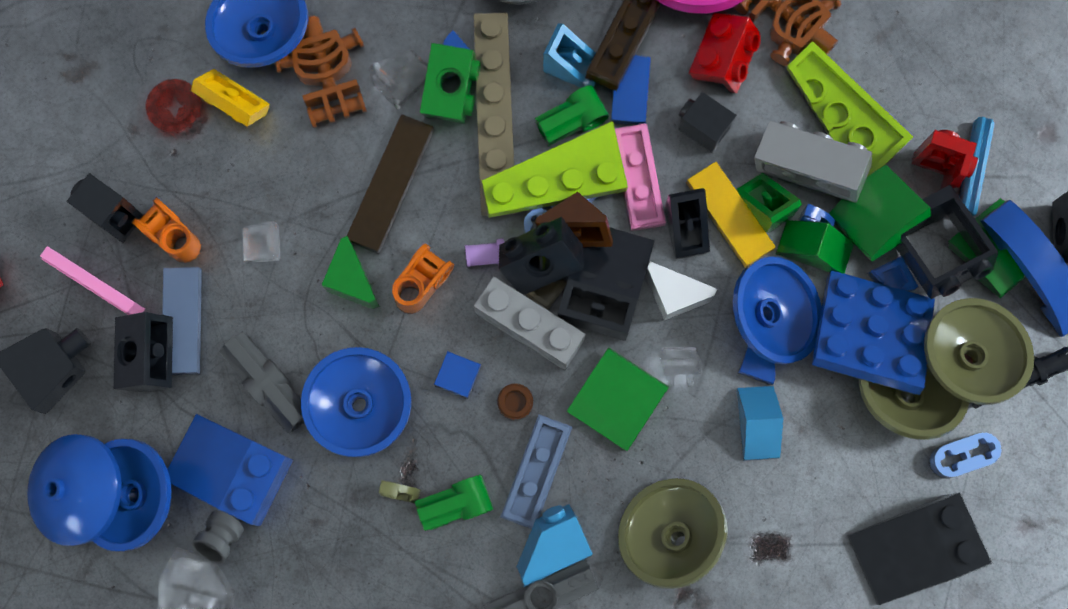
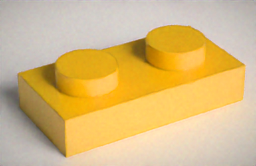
M212 69L193 80L191 87L193 93L203 98L206 103L225 112L238 123L248 127L267 115L270 106L268 102L216 69Z

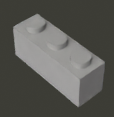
M769 121L754 160L756 171L857 203L872 166V152L867 151V148L859 143H841L833 140L826 133L814 132L812 134L800 130L798 126L787 121H781L780 123Z
M494 276L474 305L476 315L563 370H566L585 339V333Z

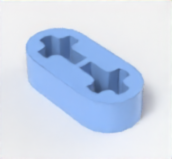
M986 432L974 434L936 448L930 456V467L939 477L951 478L960 476L996 462L1001 455V445L992 434ZM979 442L982 445L988 444L990 451L985 453V457L983 455L970 456L969 450L977 448ZM944 452L948 456L957 454L961 456V461L952 464L953 471H951L949 466L942 467L940 460L945 458Z

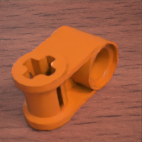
M156 197L153 200L154 205L140 219L135 218L132 223L153 243H157L178 262L187 263L193 261L200 253L201 244L199 239L180 221V218ZM181 237H186L184 246L175 250L174 245L176 241Z
M426 243L416 251L408 266L392 286V294L396 306L405 313L413 314L419 312L434 292L447 280L455 266L451 261L445 262L430 251L431 247ZM412 287L419 291L418 296L412 301L402 300L400 294L405 288Z

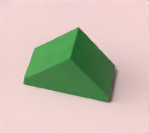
M764 173L759 174L736 189L767 234L793 218L802 205L798 197Z
M787 220L775 254L829 273L833 270L844 274L854 243L829 223Z
M348 236L341 238L322 282L323 288L328 293L368 308L375 309L380 307L353 244Z

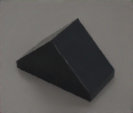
M700 188L669 194L664 210L675 257L681 258L710 252L705 189Z

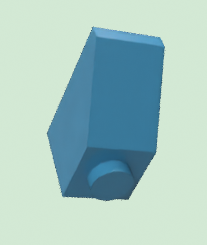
M569 504L564 507L561 505L551 507L543 513L542 517L535 520L517 564V569L524 586L593 555L578 519Z

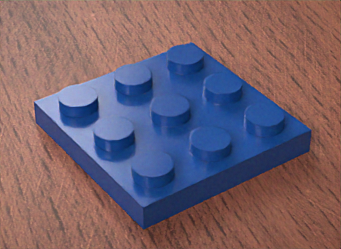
M831 270L826 280L812 365L920 395L925 386L927 370L924 338L927 327L933 318L935 299L930 300L927 296Z

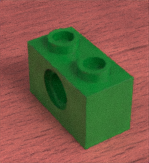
M436 43L431 44L420 113L423 116L465 123L466 115H472L475 96L470 95L472 81H478L481 61L476 60L474 50ZM457 76L460 78L461 84L456 92L447 93L443 90V83L447 77Z

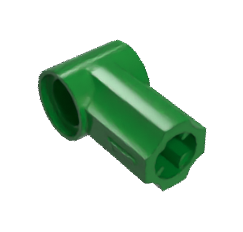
M588 85L573 92L566 99L565 103L535 117V123L543 140L548 146H551L580 130L586 132L600 126L609 118V114L593 86Z
M482 475L459 481L451 485L450 489L415 501L424 531L433 530L461 518L462 521L494 510Z

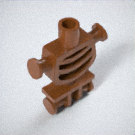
M744 0L738 5L733 6L737 12L745 15L749 11L748 6L753 3L755 8L749 15L753 23L768 7L776 12L769 34L772 41L779 45V48L773 50L770 57L780 65L787 66L790 63V54L793 53L798 56L812 41L827 55L838 42L836 38L823 28L832 15L829 11L841 7L840 0H785L784 2L783 0ZM798 5L801 6L797 10H794L792 8ZM780 17L787 22L784 31L779 26ZM792 26L797 30L794 38L790 36Z
M317 16L308 17L307 29L303 36L304 39L300 41L292 53L275 62L278 73L282 72L283 68L293 67L298 79L303 84L317 87L323 86L322 90L302 95L313 128L317 127L316 123L329 120L330 123L335 122L334 115L343 112L345 118H348L351 112L361 109L363 112L367 111L357 79L338 85L335 84L350 71L352 62L348 50L358 45L360 48L364 47L356 28L351 29L352 33L343 38L340 37L337 30L324 33ZM353 94H357V95H358V96H356V97H352V98H349V99H346V100H345V98H344V97H347V96H350V95H353ZM339 99L340 105L331 107L330 102ZM324 104L323 107L314 110L311 109V107Z

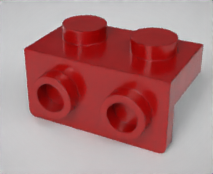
M713 13L688 72L693 79L721 83L725 85L730 93H738L741 83L747 77L748 66L753 54L760 46L761 34L750 17Z
M934 130L915 151L911 164L944 175L940 189L951 185L953 189L955 187L959 188L966 177L970 178L976 168L978 158L973 155L977 143L962 139L959 134L950 130Z

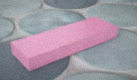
M647 123L615 128L628 185L627 191L623 192L630 232L665 226V215Z
M47 246L40 255L43 261L125 314L142 313L145 310L139 304Z

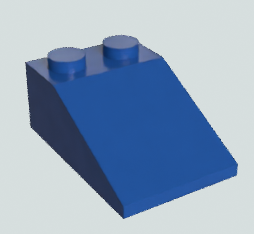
M196 414L167 470L172 485L250 525L261 526L293 459Z

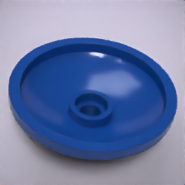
M213 0L205 19L206 36L214 51L222 59L233 65L248 68L270 65L287 56L300 43L308 25V8L305 0Z
M765 257L749 264L740 274L733 294L735 321L746 344L758 356L775 364H789L800 361L814 350L822 305L818 292L809 276L798 265L781 257Z
M362 347L342 349L322 359L308 375L301 395L302 417L309 433L327 450L346 457L370 456L389 447L406 427L412 405L410 387L399 366L381 352ZM358 399H364L366 402V406L362 411H355L353 408L354 402Z
M66 435L50 443L35 461L27 488L29 511L38 530L50 541L64 546L83 545L98 538L113 521L121 499L122 483L117 461L104 443L91 436Z
M116 439L105 443V445L114 455L120 470L122 483L121 499L113 521L93 542L110 551H130L148 543L164 524L170 508L171 482L163 459L151 446L139 440Z

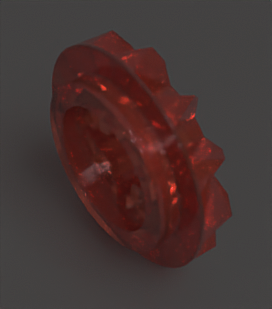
M169 79L157 84L151 90L146 100V113L153 125L163 132L168 131L179 134L181 130L192 128L195 120L201 118L200 110L203 103L201 98L191 91L192 85L181 79ZM173 95L180 105H183V107L178 108L176 118L170 110H167V107L172 106Z

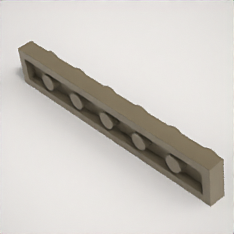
M508 13L474 14L476 60L481 61L479 78L476 82L481 216L488 215L482 180L514 166Z

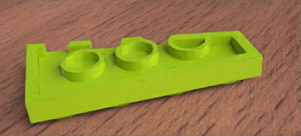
M813 41L787 66L788 72L826 133L835 141L845 144L848 142L859 143L865 146L867 151L872 152V166L868 176L887 164L913 138L899 122Z
M613 121L482 180L489 218L554 206L576 192H579L586 199L626 192L628 185Z

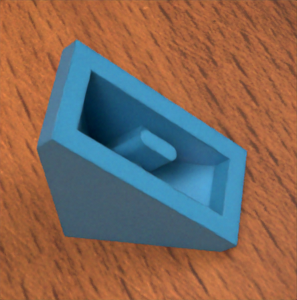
M558 23L543 54V72L580 88L588 85L594 87L596 82L585 78L596 52L563 23Z
M774 386L737 388L743 460L780 458L783 415Z

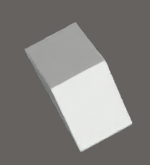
M651 261L646 270V280L664 320L711 302L717 291L714 287Z

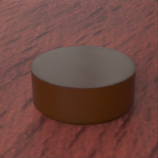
M514 383L505 386L500 391L497 399L499 411L509 420L518 421L526 418L533 408L532 393L521 384Z

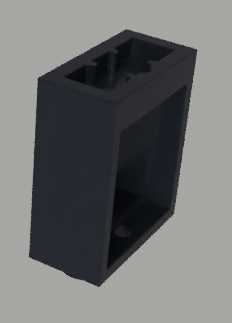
M951 185L923 198L922 200L931 207V216L901 235V244L895 248L931 300L939 295L946 297L953 294L961 287L962 283L972 278L979 280L989 275L994 270L998 251ZM948 216L974 252L976 258L934 278L906 236Z

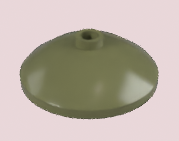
M979 298L960 299L943 307L932 318L927 327L924 338V351L928 366L936 380L957 398L978 405L999 404L1014 397L1028 383L1034 366L1032 342L1022 323L1001 305ZM965 355L972 358L973 364L966 360Z
M928 363L925 386L920 395L859 379L862 399L874 418L887 429L907 438L930 440L947 435L961 423L969 407V402L952 395L936 380Z
M681 478L661 480L639 492L625 509L618 532L620 553L631 572L645 583L666 589L684 587L704 577L718 562L726 544L727 521L719 501L701 484ZM680 536H685L684 542L677 546L676 540Z

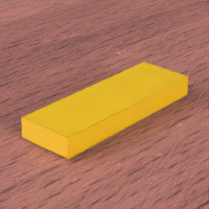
M717 162L687 179L686 184L690 190L705 189L707 214L744 268L776 248Z

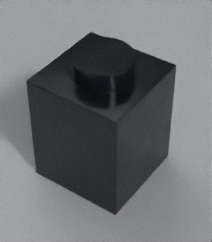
M701 92L695 101L690 98L681 109L678 116L682 120L678 130L713 153L732 127L737 115L704 92Z

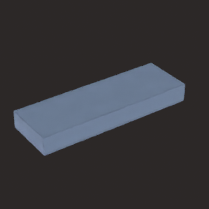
M199 267L163 268L162 315L173 317L172 375L200 374L202 269Z
M538 415L500 516L501 518L532 529L535 520L540 517L572 426Z

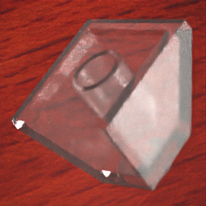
M176 547L159 578V609H234L235 591L218 564L202 558L195 551Z

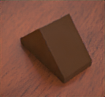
M576 192L536 218L535 224L538 227L542 223L551 222L562 217L583 244V247H612L613 245L607 216L579 192Z

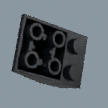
M610 227L613 239L612 247H583L584 269L569 275L557 316L572 326L626 341L655 240Z

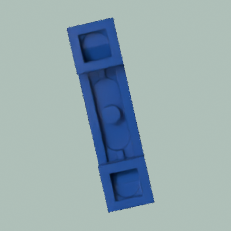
M1007 200L980 220V222L1000 250H1008L1044 302L1040 309L1058 335L1064 337L1068 334V266L1050 240L1030 217L1013 201Z

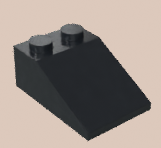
M960 493L944 495L847 535L877 605L953 580L992 564Z

